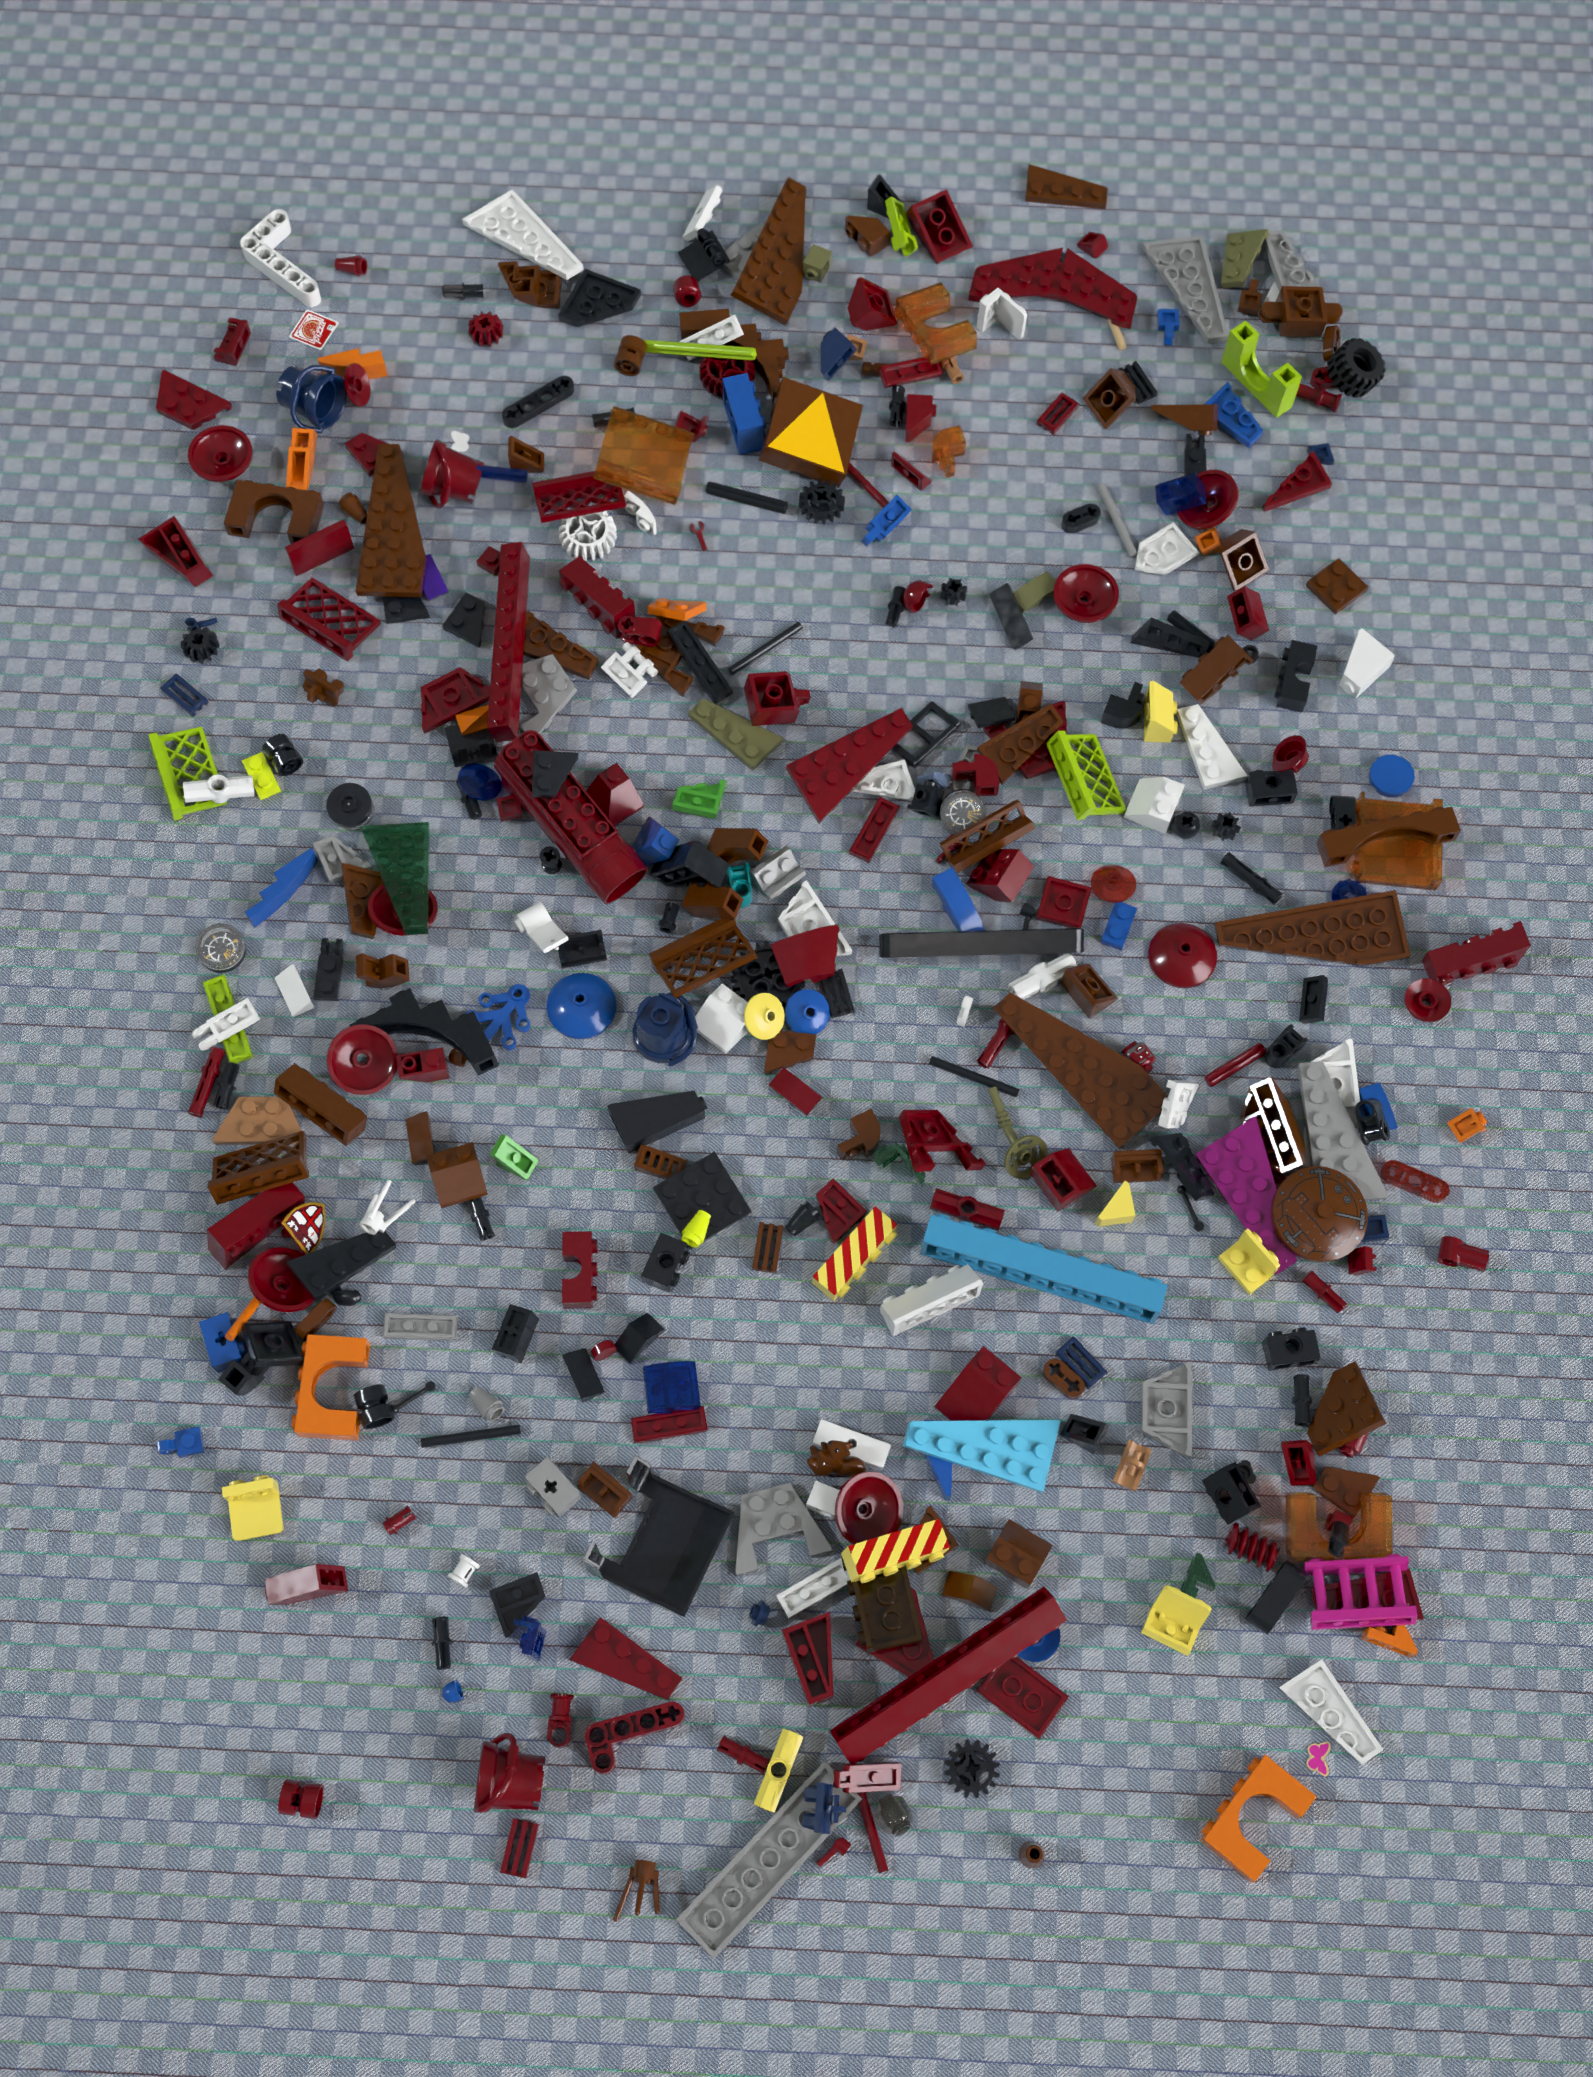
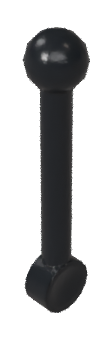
M1179 1185L1177 1192L1182 1195L1195 1223L1194 1229L1198 1232L1202 1231L1204 1224L1198 1220L1185 1193L1186 1188L1183 1185Z
M429 1381L426 1383L425 1388L398 1405H391L393 1414H397L400 1408L427 1391L433 1392L436 1388L435 1383Z

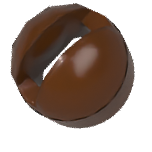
M453 1048L448 1056L451 1064L459 1067L465 1066L467 1059L457 1049Z

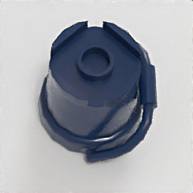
M311 365L305 369L290 366L283 371L278 381L279 384H282L281 391L276 390V396L281 406L290 409L293 422L299 428L314 429L316 433H322L323 429L332 427L342 415L347 398L344 380L341 376L335 374V368L323 365ZM319 370H320V371H325V372H327V373L321 374V373H317V372H314V371H319ZM296 413L307 418L316 427L302 424L298 420Z
M671 992L667 994L658 993L659 996L651 997L650 995L639 1004L637 1018L632 1029L633 1043L638 1053L647 1060L656 1063H668V1066L671 1067L691 1055L697 1041L698 1025L693 1007L689 1005L684 996L681 995L675 998ZM678 1000H680V1001L682 1002V1004H683V1006H684L683 1010H682V1006H681V1004H680V1002H679Z

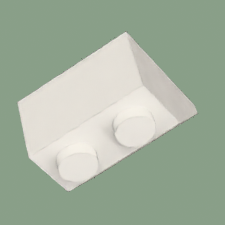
M1166 777L1139 779L1123 818L1166 834L1185 785Z
M721 984L707 998L695 1016L698 1025L697 1033L726 1054L749 1032L744 1022V1010L748 1002L724 984Z

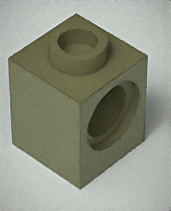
M813 244L803 261V276L822 283L832 263V251Z

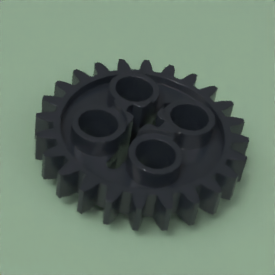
M765 941L762 948L756 943L754 951L757 958L732 970L734 975L731 977V983H734L732 986L733 992L738 991L737 995L748 1002L757 994L755 992L757 989L763 988L767 991L766 993L777 997L782 1006H785L788 999L795 992L800 991V988H805V981L790 987H779L777 984L785 981L780 968L770 965L772 962L777 961L772 947H769L767 941ZM743 952L740 953V957L746 955ZM751 968H756L759 970V972L756 974H752L748 971Z

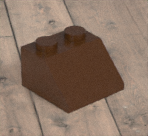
M473 1142L426 1155L441 1208L488 1195Z
M1009 1519L984 1563L1028 1590L1053 1545Z

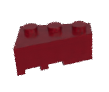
M830 1612L782 1629V1635L808 1707L833 1698Z

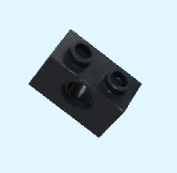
M1294 769L1282 772L1255 770L1249 772L1245 781L1249 807L1292 804L1298 794ZM1267 784H1271L1275 788H1270Z
M660 1233L641 1274L642 1282L669 1293L671 1287H676L680 1279L678 1271L681 1265L685 1266L689 1259L688 1244ZM665 1259H670L674 1262L669 1268H664L660 1264Z
M1305 1327L1293 1329L1292 1333L1283 1334L1282 1331H1275L1269 1333L1262 1341L1268 1371L1316 1364L1321 1359L1315 1330H1306ZM1285 1343L1293 1344L1296 1352H1289L1285 1347Z
M1236 1462L1219 1469L1202 1480L1206 1492L1214 1501L1220 1516L1227 1525L1242 1519L1262 1507Z

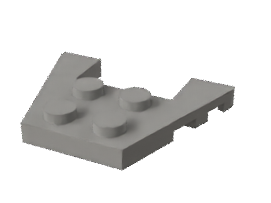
M553 654L523 663L521 685L540 713L522 724L521 727L524 731L533 730L540 734L544 728L547 729L552 718L558 711L561 712L577 692L576 687Z
M791 1483L741 1496L736 1576L759 1571L753 1544L803 1532L810 1557L832 1552L830 1544Z

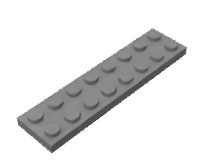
M826 1761L817 1768L676 1919L713 1959L720 1954L862 1800L857 1793H844L843 1788L833 1787L832 1795H839V1806L846 1807V1813H838V1823H831L830 1834L815 1833L814 1830L802 1826L804 1813H815L816 1803L805 1802V1787L817 1786V1782L833 1785V1769Z

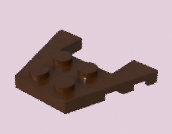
M656 616V619L662 623L658 645L655 647L638 645L637 648L645 659H650L654 663L653 666L658 670L657 674L680 696L684 697L693 683V677L675 669L682 656L666 633L668 629L683 621ZM687 622L697 638L716 646L725 632V627L722 625L709 626L704 622H697V624Z

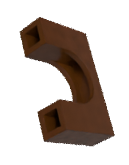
M237 480L224 520V526L230 536L249 538L254 520L260 511L269 506H284L293 512L287 531L290 544L317 532L324 508L321 493L314 490H300L294 487H280L270 483L261 484L250 480Z
M715 828L706 849L729 864L739 860H761L768 840L756 828ZM691 883L681 906L692 916L697 918H736L744 899L731 887L714 888L712 884L706 883L704 887H697V883Z

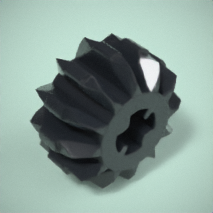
M197 626L196 630L189 628V634H183L181 648L183 649L184 656L190 658L193 663L199 660L203 664L205 659L212 660L211 655H218L217 649L220 648V644L217 640V635L215 632L210 631L207 626L203 629Z

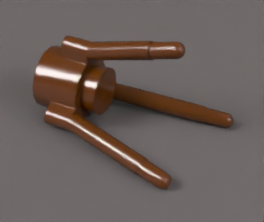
M636 1860L635 1867H630L629 1878L613 1918L614 1922L619 1920L634 1878L635 1883L639 1884L635 1915L638 1916L640 1914L645 1885H650L651 1880L655 1914L660 1913L659 1871L655 1870V1862Z

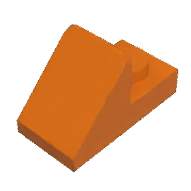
M1405 1625L1392 1626L1390 1634L1387 1633L1388 1630L1381 1626L1368 1627L1363 1631L1361 1640L1409 1658L1417 1655L1418 1650Z

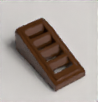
M641 1144L634 1163L635 1171L666 1180L673 1176L671 1171L674 1163L678 1164L676 1173L686 1168L687 1160ZM646 1155L650 1156L647 1165L643 1164ZM655 1158L659 1159L657 1168L653 1167ZM668 1161L666 1172L662 1171L664 1162Z

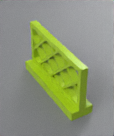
M202 726L158 736L157 732L148 734L150 748L174 821L183 819L182 815L227 804V801L215 803L208 800L197 801L195 805L185 807L183 802L185 800L184 790L177 783L181 776L191 781H199L203 771L212 775H218ZM200 735L201 740L197 746L187 741L190 736ZM174 740L179 745L173 751L167 748L164 742ZM183 746L193 750L189 758L179 753ZM198 752L207 757L203 764L193 760ZM175 758L185 761L181 770L172 766L171 763ZM190 764L199 768L195 776L185 772Z
M1057 731L1046 744L1076 819L1084 820L1089 815L1123 814L1126 811V807L1096 734L1066 735L1065 731ZM1090 741L1093 751L1084 745V742ZM1070 743L1077 747L1076 751L1072 749ZM1080 750L1089 756L1088 760L1079 754ZM1092 760L1098 762L1101 769L1091 763ZM1078 762L1085 766L1083 770L1080 769ZM1088 769L1097 775L1096 780L1086 773ZM1100 779L1107 782L1109 788L1099 783ZM1085 781L1092 785L1091 790L1087 787ZM1095 789L1105 794L1104 799L1094 792ZM1108 798L1113 800L1117 807H1114L1110 803H1108ZM1093 800L1100 804L1099 808L1095 807Z

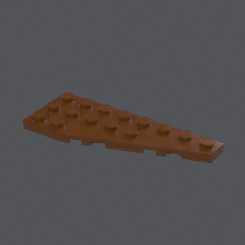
M790 177L786 179L731 293L732 297L785 326L802 293L806 186Z
M378 444L355 592L357 596L422 597L427 558L402 450L399 444Z
M1396 890L1214 923L1218 946L1358 966H1368L1411 957Z
M1011 992L993 1007L1119 1149L1162 1111L1163 1100L1168 1098V1095L1137 1063Z

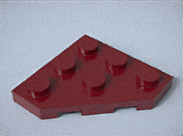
M912 1588L911 1591L923 1641L868 1653L907 1678L934 1661L917 1593ZM858 1639L855 1646L867 1653L866 1646L861 1647Z

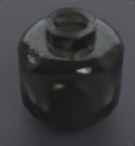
M892 1794L882 1797L878 1801L880 1805L875 1810V1816L882 1830L888 1835L893 1834L894 1837L910 1830L914 1815L906 1800L902 1796L893 1797Z

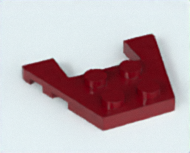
M1065 700L1052 704L1063 719V724L1018 769L1026 780L1057 770L1046 743L1057 731H1065L1067 735ZM1004 723L983 727L984 733L990 739L1007 730Z
M903 1110L899 1115L915 1172H931L936 1166L928 1152L955 1151L966 1171L982 1170L986 1165L982 1158L977 1159L971 1153L973 1148L968 1142H961L955 1135L957 1130L938 1110Z

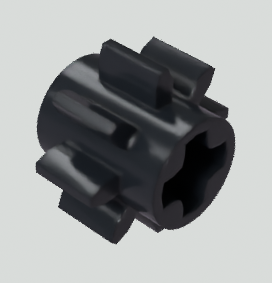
M949 578L947 584L942 583L940 598H945L946 605L958 606L960 600L965 601L967 586H962L961 579Z
M1231 812L1225 815L1219 813L1217 820H1213L1212 827L1216 828L1213 835H1217L1222 841L1228 838L1234 840L1235 833H1239L1241 829L1240 826L1236 825L1239 818H1235L1231 815Z

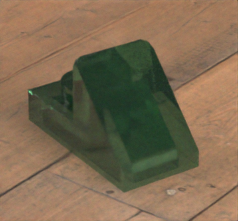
M1198 1552L1193 1556L1180 1588L1181 1592L1193 1598H1196L1199 1590L1195 1585L1211 1592L1216 1590V1585L1202 1554Z

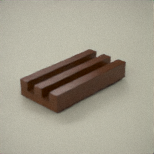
M764 1222L759 1223L752 1270L776 1274L783 1225L775 1226L771 1223L769 1225L764 1224ZM768 1230L763 1265L759 1266L763 1231ZM775 1231L777 1232L773 1263L772 1267H767L772 1234Z

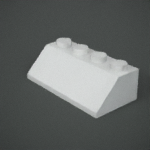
M968 1264L963 1267L956 1265L950 1268L948 1274L942 1277L935 1275L926 1281L927 1284L920 1287L918 1285L911 1286L904 1291L905 1294L899 1297L893 1295L883 1300L880 1312L892 1336L898 1335L980 1296L983 1286L981 1278Z

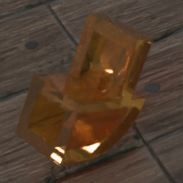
M960 425L941 430L933 440L931 460L932 462L938 461L939 468L944 470L946 478L952 477L955 474L956 463L954 457L965 455L966 441Z

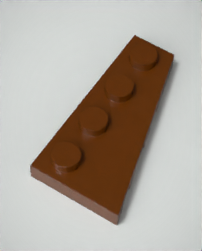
M528 610L526 613L524 655L536 660L553 654L564 671L590 680L599 663L598 658L577 643L574 644L569 641L561 632L558 633L550 628L549 624L543 620L540 621Z

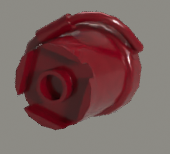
M436 439L427 461L420 494L428 496L433 506L438 509L443 508L448 503L449 498L472 504L474 500L470 499L469 495H476L482 475L481 470H478L477 467L478 465L484 467V462L448 447L447 443ZM434 495L440 496V503L436 501Z
M503 1733L490 1742L484 1741L481 1750L473 1811L475 1813H487L490 1809L538 1811L539 1803L535 1802H540L544 1777L543 1765H538V1763L545 1764V1756L518 1752L517 1740L512 1733ZM506 1739L510 1741L508 1750L499 1748L498 1744Z

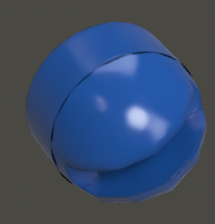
M457 1680L449 1682L444 1686L442 1690L444 1700L451 1703L463 1700V1691Z

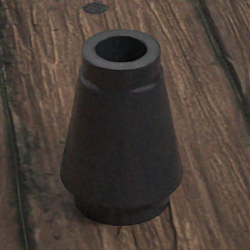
M806 1201L803 1205L800 1204L785 1227L796 1236L817 1222V1218L821 1214Z

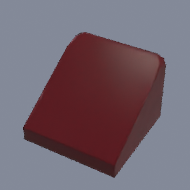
M1089 232L1077 243L1081 250L1095 259L1108 248L1105 235Z

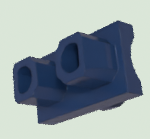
M817 1782V1786L805 1787V1802L816 1803L815 1813H804L802 1822L804 1828L814 1830L815 1833L830 1834L831 1823H838V1813H846V1807L839 1806V1795H832V1784Z

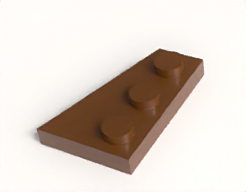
M342 863L341 868L350 933L374 939L377 926L369 917L368 901L371 894L379 886L386 883L388 874Z

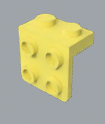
M269 1475L255 1477L254 1481L244 1483V1480L229 1482V1486L222 1487L223 1498L229 1504L232 1537L235 1541L278 1534L283 1531L279 1486L276 1480L269 1478Z
M1165 1585L1150 1608L1141 1633L1188 1656L1198 1631L1209 1616L1212 1608L1202 1600L1193 1598L1176 1587Z

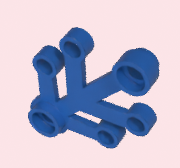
M516 984L511 986L507 993L491 995L484 992L478 998L481 1007L489 1008L492 1004H506L502 1009L481 1013L470 1010L465 1014L474 1011L479 1023L492 1021L484 1031L488 1042L502 1026L504 1036L502 1038V1045L505 1050L511 1051L516 1048L517 1042L513 1036L510 1014L516 1008L518 1015L516 1027L518 1031L522 1033L529 1031L531 1025L526 1015L525 1005L530 1000V991L525 985ZM517 992L522 993L520 997H515L514 995ZM484 998L490 999L487 1003H483L482 1000ZM521 1022H526L527 1026L520 1027L519 1024ZM507 1040H513L512 1045L508 1046L505 1043Z

